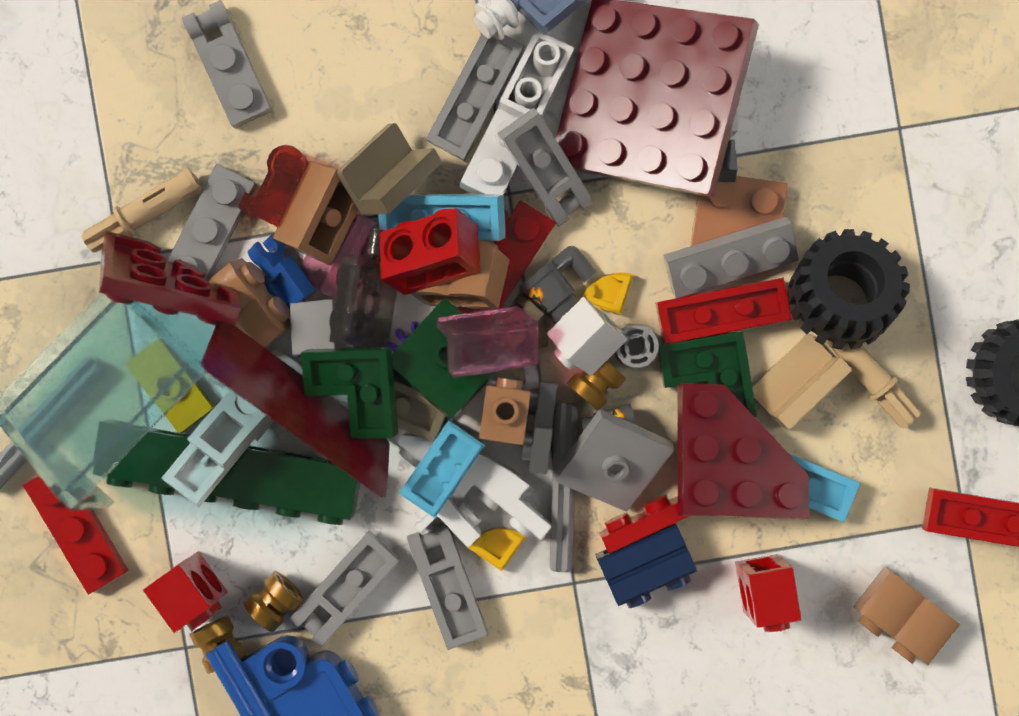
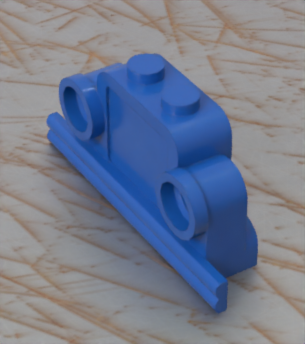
M281 636L241 659L229 640L205 654L241 716H380L373 700L369 696L364 698L355 684L359 682V678L348 659L342 661L339 655L329 650L320 651L309 658L307 646L301 639L295 636Z

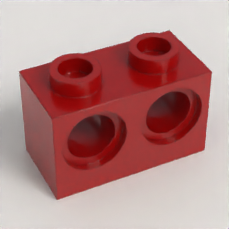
M455 207L438 210L434 215L415 221H404L399 223L397 227L380 232L381 280L405 296L426 288L481 273L478 225Z
M199 551L143 589V592L173 633H176L185 625L191 631L199 627L222 608L218 600L228 593Z
M777 554L735 561L743 612L757 628L763 627L765 632H778L789 629L790 622L802 621L792 566Z

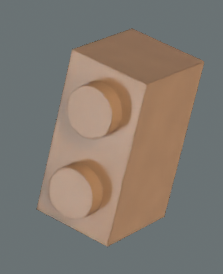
M309 161L272 237L288 247L330 266L358 212L357 206L337 175V169Z

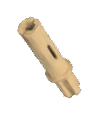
M188 167L133 202L121 208L118 206L114 207V213L85 230L82 234V239L91 252L97 253L102 250L106 231L121 235L128 234L130 237L136 235V229L165 214L188 198L201 193L203 187L196 175Z
M826 341L831 349L853 369L854 375L870 392L868 398L871 401L876 400L899 427L905 428L918 419L920 410L896 384L898 378L896 376L891 377L863 345L857 349H850L849 344L846 343L841 350L832 348V341Z

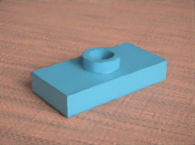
M449 420L399 494L436 518L486 444Z

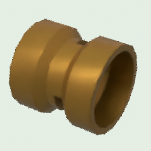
M606 361L592 376L582 371L581 373L574 374L566 384L598 411L607 402V395L609 393L607 389L609 387L611 389H618L626 378Z
M274 571L264 581L265 587L260 592L252 593L243 603L250 616L260 626L270 632H274L284 622V615L288 611H295L305 601L298 588L277 571Z
M229 615L214 620L189 634L194 646L200 648L204 655L202 663L207 674L215 671L205 654L227 640L230 641L240 659L246 655L242 643L236 641L232 634L234 626Z

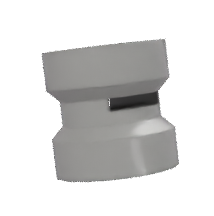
M630 325L621 329L628 340L614 353L616 359L621 364L632 368H642L649 365L656 358L659 342L653 331L643 325Z

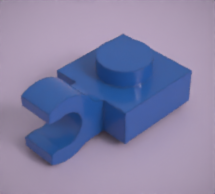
M272 234L263 243L269 252L264 250L259 241L247 252L252 262L259 266L265 274L264 285L268 293L273 297L276 296L282 299L290 309V303L304 302L316 289L291 255L284 259V244L273 239L274 234Z

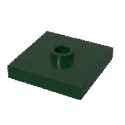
M445 298L392 353L393 372L451 421L459 415L510 358L509 351Z

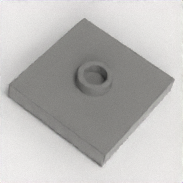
M599 409L553 472L554 479L559 484L627 512L674 452L672 441Z

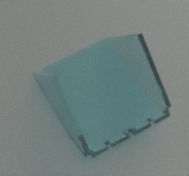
M100 293L88 305V308L83 313L81 312L57 337L58 339L53 344L51 343L27 367V370L22 375L20 374L0 395V427L55 496L70 510L109 508L114 503L97 485L201 377L206 378L222 389L225 387L224 384L204 370L201 365L202 358L143 303L134 301L132 304H121L110 300L106 294Z

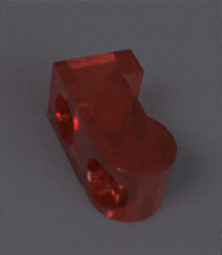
M281 145L273 149L267 160L268 173L256 197L245 192L237 208L278 227L309 163L306 156L290 145Z

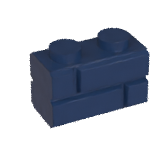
M676 523L614 552L608 553L607 549L595 554L618 607L625 603L628 608L640 606L652 599L650 592L666 586L668 591L678 589L691 581L690 574L697 572V568Z

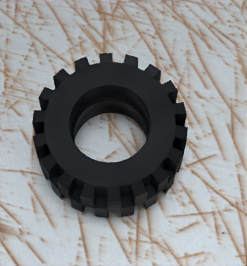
M844 229L840 236L836 231L827 233L823 240L819 238L811 245L790 279L788 287L792 289L787 296L789 304L795 305L791 314L795 321L801 319L804 322L800 329L806 335L811 331L817 335L815 341L822 345L827 340L832 341V348L841 350L846 343L849 344L850 349L860 348L864 342L869 345L887 330L907 303V300L904 298L910 292V284L903 282L909 275L906 266L898 265L901 256L896 250L890 253L886 249L889 244L882 238L879 242L871 239L873 233L863 231L858 236L855 235L854 229ZM838 275L855 281L864 291L867 304H852L842 300L832 290L828 277Z
M1019 319L996 324L997 329L986 330L981 335L984 341L975 342L971 348V351L976 353L975 359H967L966 368L973 369V377H966L967 387H975L976 392L971 395L974 402L984 405L981 411L987 416L996 417V421L1014 426H1019V394L1011 383L1010 369L1014 358L1019 353Z

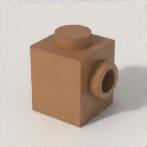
M497 377L496 385L487 384L479 439L523 445L531 395L530 390L522 389L523 381Z

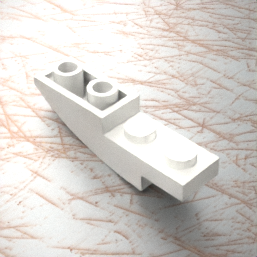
M535 30L499 101L498 108L460 181V188L472 194H505L519 166L497 133L532 108H535L543 118L574 52V47L547 34L544 36L539 30Z
M277 348L271 352L303 375L302 366ZM230 390L188 437L187 440L190 444L163 475L162 479L196 506L200 507L252 441L256 440L258 442L274 420Z
M404 433L396 441L403 447L399 454L415 468L433 444V442L412 433ZM482 451L451 494L452 496L456 492L463 498L470 488L475 485L480 489L476 496L492 510L496 511L500 506L512 516L509 523L526 538H529L533 533L541 540L552 527L549 519L521 497L530 486L529 481L511 467Z

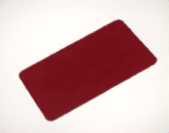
M224 322L222 325L215 326L201 361L204 370L372 492L385 498L387 496L390 447L387 438H351L348 408L330 395L305 396L303 375L235 325Z

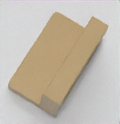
M811 334L804 335L752 385L754 399L782 428L788 430L800 421L853 370L841 357H833L820 343L815 341L816 338Z

